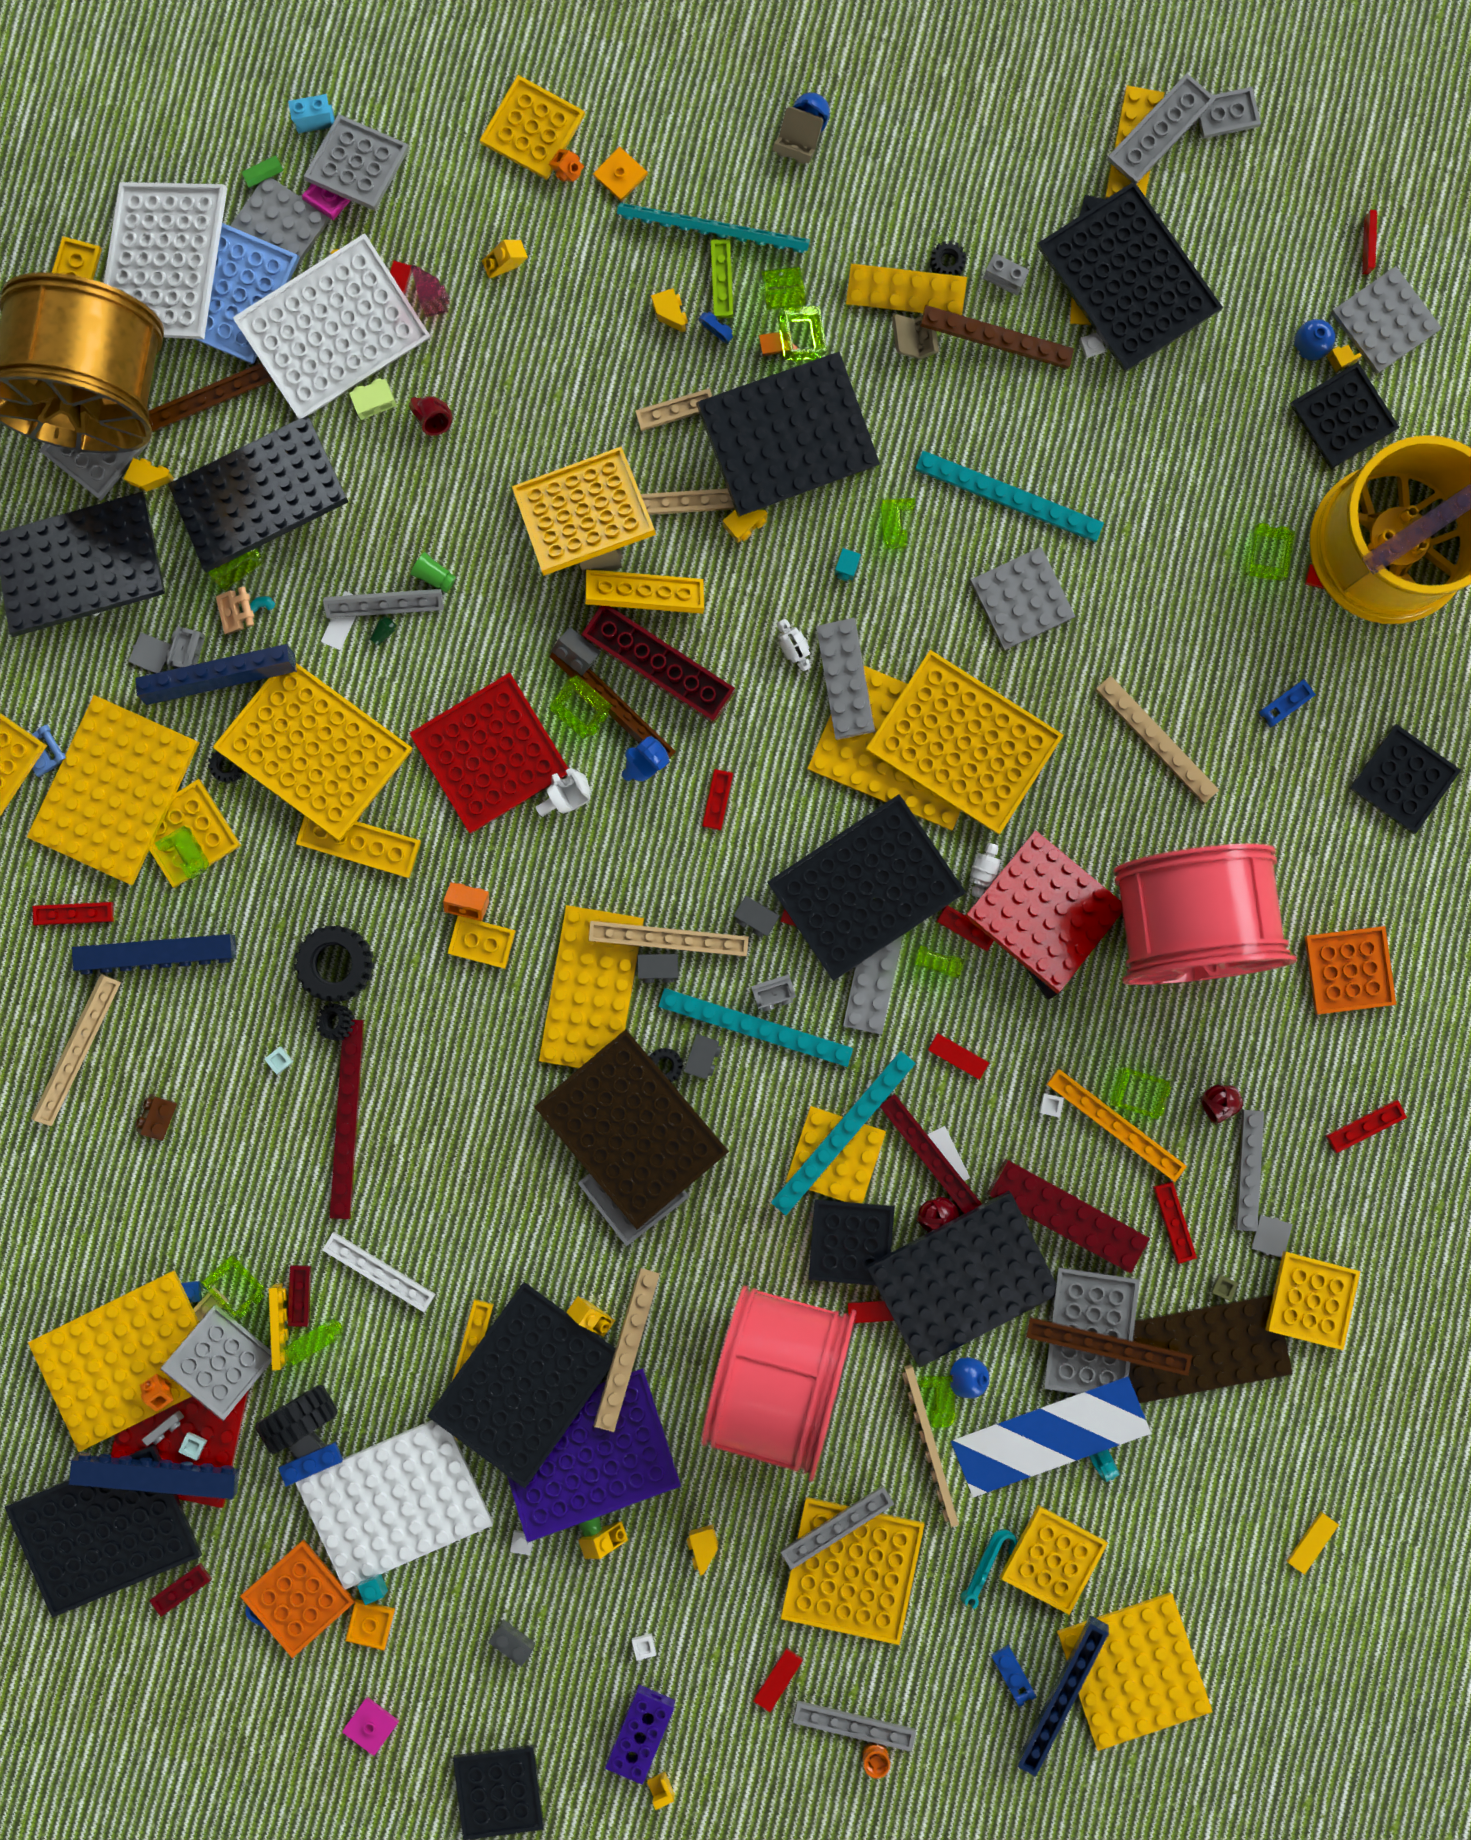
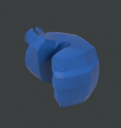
M649 736L642 740L637 747L628 748L625 752L627 758L626 769L622 771V777L626 781L632 779L645 781L669 764V756L663 745L657 739Z

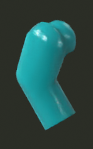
M260 596L250 603V608L253 613L260 607L272 610L275 607V602L269 596Z

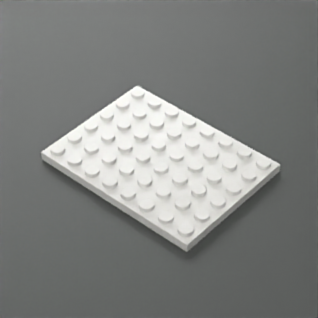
M119 183L104 284L117 288L148 306L163 324V338H205L227 187L224 184Z
M365 233L232 317L298 419L311 415L431 338Z
M432 1420L345 1457L341 1463L295 1482L345 1590L359 1584L361 1581L377 1574L385 1573L493 1525L492 1518L456 1438Z

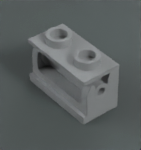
M994 253L986 268L983 279L1018 296L1027 279L1029 270Z
M177 626V629L172 634L173 643L171 649L166 654L167 664L174 668L197 664L205 635L199 631L187 628L182 629L180 626Z
M789 974L751 986L758 1009L762 1008L763 1012L774 1009V1004L780 1002L782 1006L793 1003L792 998H796Z

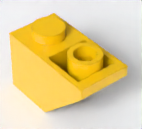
M503 240L482 260L488 278H493L516 269L528 256L521 240Z
M672 288L651 295L658 321L680 332H685V324H688L686 313H681L679 306L682 305L679 294L675 295Z
M133 458L123 479L130 485L148 492L172 482L174 477L169 473L170 470L159 465L157 468L144 458L140 460Z
M734 510L722 520L723 527L737 543L741 540L746 541L756 527L760 529L766 524L768 513L765 510H756L738 517L736 510Z
M577 1296L566 1312L578 1325L602 1337L606 1335L615 1322L612 1317L579 1296Z
M618 1521L602 1527L599 1533L593 1536H583L578 1541L584 1559H601L626 1542L628 1538L622 1521Z
M713 1524L691 1530L689 1538H687L689 1550H693L695 1555L692 1558L694 1569H698L700 1575L705 1573L718 1550V1541Z

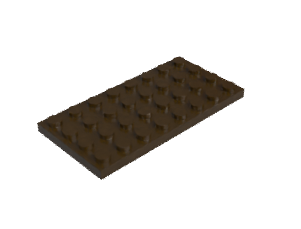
M1273 1294L1135 1320L1133 1341L1192 1355L1188 1376L1130 1362L1129 1379L1139 1403L1293 1374L1285 1335L1266 1331Z

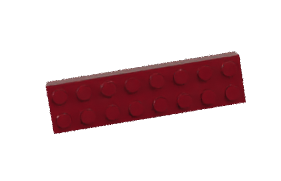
M600 606L581 634L583 638L597 649L712 724H715L735 694L733 686L610 606Z
M1007 1159L1004 1160L986 1193L996 1198L1010 1191L1022 1214L1129 1273L1133 1272L1150 1240L1144 1234Z

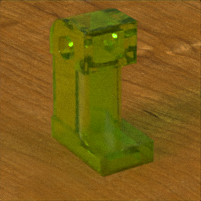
M915 497L882 500L883 542L887 548L905 549L907 547V529H903L902 511H912L915 509Z
M183 826L155 842L158 850L164 852L173 846L175 847L183 861L180 866L187 878L194 879L204 873L209 866L208 859L190 828L186 829Z
M922 945L918 946V955L912 966L922 967L951 978L959 979L965 959L928 950V947Z
M919 1376L921 1388H934V1408H930V1424L932 1428L950 1427L955 1421V1393L950 1385V1382H953V1376ZM947 1413L946 1417H941L942 1414Z

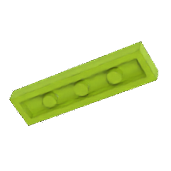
M730 239L711 240L714 315L717 319L733 318Z

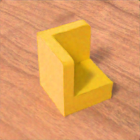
M1349 345L1342 348L1338 346L1327 355L1336 373L1356 363L1362 357L1360 353L1354 355Z
M665 1771L647 1780L653 1795L652 1803L655 1810L674 1802L675 1793Z

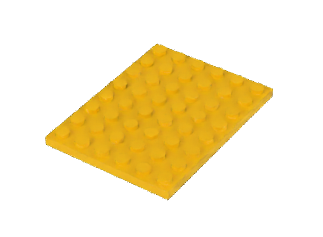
M930 650L866 750L1000 835L1064 735Z
M296 663L297 672L268 678L214 744L213 748L340 842L413 751V748Z
M864 666L875 732L836 740L832 716L830 715L807 770L884 803L900 794L913 815L953 831L961 812L959 809L866 750L870 741L906 688L907 683Z
M93 695L67 750L66 758L59 767L27 838L133 885L200 742Z
M175 1270L28 1342L78 1452L192 1397V1395L160 1370L162 1365L199 1323ZM155 1374L169 1380L172 1385L171 1393L173 1397L172 1402L157 1412L143 1402L140 1388L142 1383Z

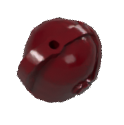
M434 396L411 398L409 407L425 434L437 436L450 428L453 416L444 401Z
M1219 1084L1211 1086L1200 1097L1204 1111L1214 1125H1218L1232 1117L1243 1107V1099L1240 1092L1232 1085Z
M938 1197L928 1200L921 1205L916 1221L929 1233L958 1218L960 1213L950 1200L945 1197Z

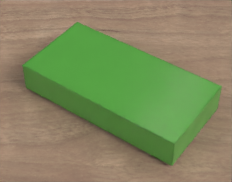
M275 155L242 171V175L248 187H252L284 170Z

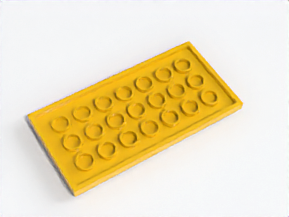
M566 905L539 1058L540 1062L580 1068L626 1029L640 946L588 941L590 921L643 926L644 918Z

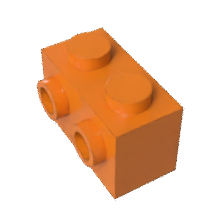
M450 882L443 900L444 912L482 921L489 905V891Z

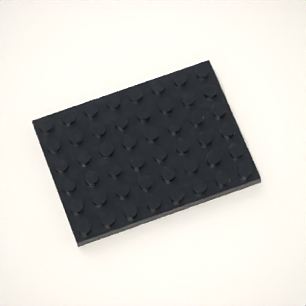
M1135 181L1037 244V248L1125 373L1223 309V306Z
M840 351L696 402L738 517L880 464Z
M308 415L168 483L201 566L206 573L349 502Z
M144 491L0 532V580L9 634L12 637L165 594L147 497Z
M900 794L767 882L833 981L966 894V891Z
M1010 1191L866 1266L919 1368L1055 1297L1057 1284Z
M523 1282L428 1413L427 1417L525 1489L610 1369L616 1348L594 1332L578 1325L564 1310Z
M155 1444L126 1455L134 1460H140L141 1458H151L152 1461L156 1462L162 1460ZM68 1479L7 1504L4 1507L52 1618L199 1558L202 1555L177 1494L69 1485Z

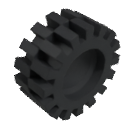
M946 241L942 242V245L938 244L936 249L934 248L930 259L932 273L960 276L966 263V253L963 252L964 248L962 246L959 248L957 242L953 245L952 241H949L948 244H946ZM946 254L952 255L956 263L952 267H945L941 263L942 256Z
M217 751L211 753L212 758L208 759V762H210L208 768L217 780L225 783H235L237 779L240 780L242 778V774L245 775L246 772L236 765L232 771L223 772L220 765L225 757Z
M330 1003L329 1006L325 1005L323 1007L324 1010L319 1011L321 1016L317 1015L316 1018L319 1019V1022H316V1026H319L317 1031L321 1032L320 1035L324 1038L335 1041L344 1040V1037L349 1036L348 1031H353L350 1028L351 1025L355 1024V1022L351 1021L355 1019L354 1015H351L353 1012L348 1007ZM338 1015V1024L335 1027V1029H333V1019L335 1018V1016Z
M660 1048L650 1054L649 1057L656 1065L662 1058H667L672 1062L671 1071L665 1074L671 1082L680 1076L683 1068L682 1060L674 1050Z

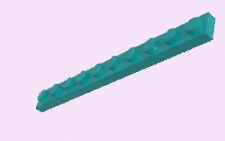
M620 203L617 208V214L622 215L624 219L632 220L635 217L640 218L641 222L644 223L660 222L659 225L664 227L676 225L679 226V229L689 231L691 228L698 230L697 232L701 234L717 233L716 236L721 238L732 236L736 237L737 241L746 242L747 239L753 240L757 245L774 244V248L785 249V247L793 248L792 251L804 253V250L808 251L810 239L626 203Z
M924 450L915 468L918 472L1093 542H1097L1104 525L1102 521Z
M664 988L658 1006L848 1067L853 1051L851 1047Z
M900 1050L774 1197L771 1204L786 1216L916 1063Z

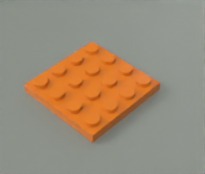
M1385 926L1304 936L1315 1015L1397 1005Z
M304 1539L240 1595L242 1600L292 1658L355 1603L353 1596L347 1589L343 1588L341 1582Z

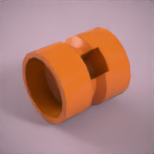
M868 1743L862 1752L864 1769L870 1777L882 1778L890 1769L887 1748L881 1744Z

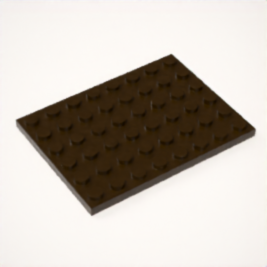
M627 1029L534 1106L637 1230L729 1152Z

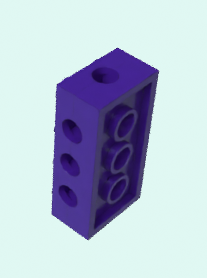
M638 1684L607 1758L605 1769L643 1785L675 1708V1700ZM645 1713H650V1714H652L653 1716H652V1717H646L644 1714H645ZM642 1732V1733H644L645 1735H644V1736H638L636 1733ZM633 1751L636 1755H630L628 1752Z

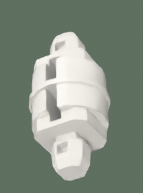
M786 619L777 622V626L782 634L777 637L780 640L778 643L782 653L791 663L798 661V667L802 671H806L810 668V662L808 658H805L810 654L808 650L810 647L806 642V638H804L801 630L798 631L797 627L790 629L791 625Z
M988 843L984 850L986 853H978L975 858L969 880L976 883L972 888V896L980 898L985 892V886L989 887L998 876L1001 860L994 858L999 849L996 844Z

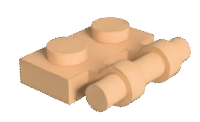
M246 587L238 588V596L236 591L231 590L216 596L224 634L230 635L243 630L244 620L247 627L254 626V613L250 608V596L246 592ZM240 603H241L242 609H243V612H242V613L240 612V608H239V604H240Z

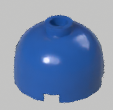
M808 92L798 97L793 107L821 117L823 119L822 132L830 118V107L827 100L813 92Z
M1312 319L1305 322L1294 336L1295 348L1297 347V350L1300 352L1299 355L1307 360L1316 361L1325 357L1332 350L1335 343L1333 327L1322 319Z
M970 1357L959 1358L954 1363L950 1375H953V1382H950V1385L958 1397L973 1399L981 1396L988 1388L990 1380L989 1371L978 1359Z

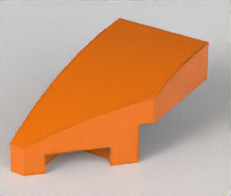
M778 332L759 335L763 357L778 353L785 355L798 352L797 346Z

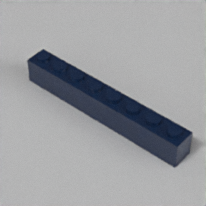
M287 644L137 677L135 678L136 693L146 705L297 672L295 653Z
M225 934L72 947L73 971H80V975L93 974V970H100V973H111L112 969L120 968L122 972L132 971V967H139L140 970L152 969V965H159V968H171V964L179 963V967L191 966V962H199V965H210L211 961L218 960L219 964L231 963V959H237L235 935Z
M82 1452L71 1460L69 1485L233 1499L238 1492L240 1469H234L231 1465L213 1467L214 1465L209 1463L193 1465L192 1462H181V1464L173 1463L172 1460L156 1462L152 1461L151 1458L134 1460L130 1456L112 1458L109 1454L91 1456V1453Z
M1091 1615L1089 1616L1018 1756V1768L1035 1777L1037 1776L1109 1634L1108 1624Z

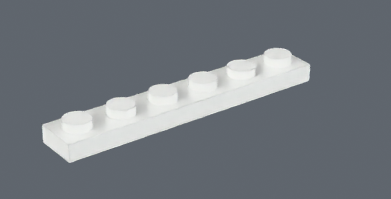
M335 1232L332 1233L322 1249L422 1312L427 1310L436 1295Z

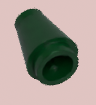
M384 616L382 619L380 618L370 640L379 646L396 631L397 624L387 616Z

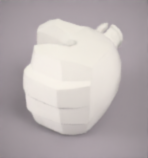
M573 768L566 770L568 776L565 779H560L557 773L551 776V785L547 789L549 798L536 806L539 815L544 817L555 808L564 814L590 801V787L586 776Z

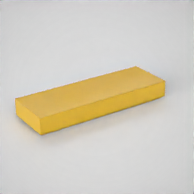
M1320 1511L1286 1561L1305 1575L1339 1524Z

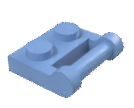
M44 725L32 733L39 740L44 737L55 755V758L52 760L46 749L43 751L32 768L38 777L59 766L66 758V754L62 753L51 735V729L48 725Z

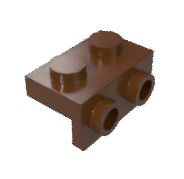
M150 1093L149 1097H146L143 1102L144 1110L142 1116H139L136 1121V1131L140 1135L163 1141L177 1103Z

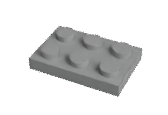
M1253 87L1212 95L1216 98L1214 103L1198 119L1203 139L1259 127L1261 121Z

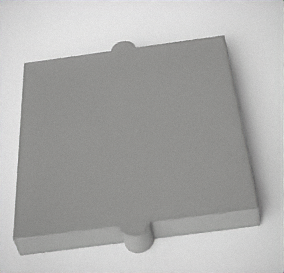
M141 632L136 644L132 646L133 651L128 662L154 673L162 672L167 662V651L171 649L172 645Z
M1260 1215L1258 1230L1255 1231L1251 1249L1265 1252V1255L1272 1254L1282 1257L1283 1251H1286L1293 1224L1280 1221L1277 1217L1273 1219Z

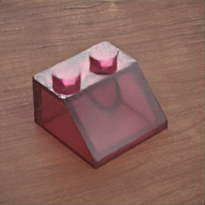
M412 265L411 270L418 298L425 316L430 317L449 312L447 305L450 304L445 285H440L438 278Z

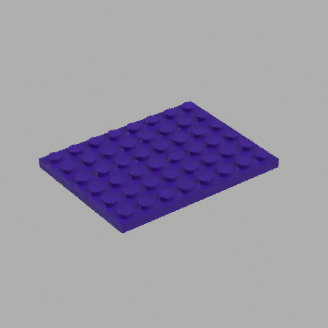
M643 1368L631 1372L614 1432L593 1426L606 1384L604 1382L596 1387L525 1489L508 1477L527 1543L682 1487Z

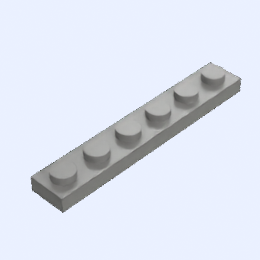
M441 589L324 597L323 599L326 618L444 610Z
M1242 1110L1236 1230H1258L1264 1111Z
M881 1486L780 1550V1553L792 1570L894 1505V1502L885 1487Z
M797 1700L793 1723L910 1752H912L916 1729L799 1700Z

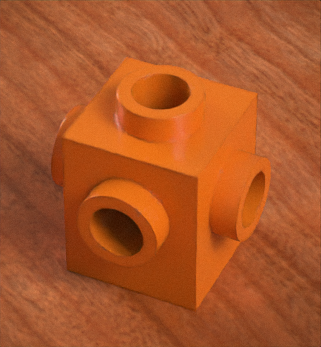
M559 149L549 163V166L556 172V177L563 182H574L579 178L584 168V165L579 161V156L565 149Z
M155 1374L140 1385L141 1399L156 1412L173 1401L172 1385L167 1378L163 1379L158 1374Z

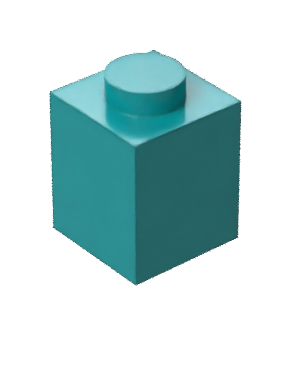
M842 548L834 575H837V578L843 581H853L861 554Z
M377 1574L361 1581L357 1586L365 1605L383 1598L388 1591L382 1574Z

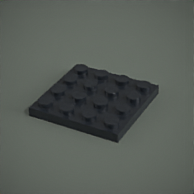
M1359 362L1290 403L1330 469L1335 468L1400 428Z
M1395 724L1349 789L1414 835L1458 776L1461 769Z
M815 1199L808 1280L876 1286L866 1266L891 1253L895 1206Z
M534 1744L454 1755L453 1763L463 1840L544 1830Z

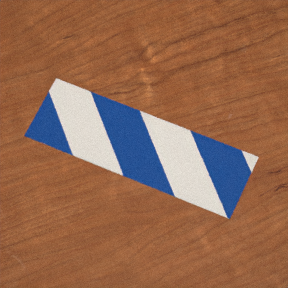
M1129 1376L951 1440V1443L974 1498L1152 1433Z

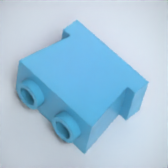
M327 94L288 101L291 120L296 124L298 134L331 128L335 121L333 107L328 105Z

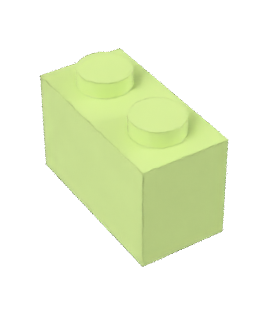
M376 379L370 385L365 387L358 386L352 392H349L361 420L397 406L386 379Z

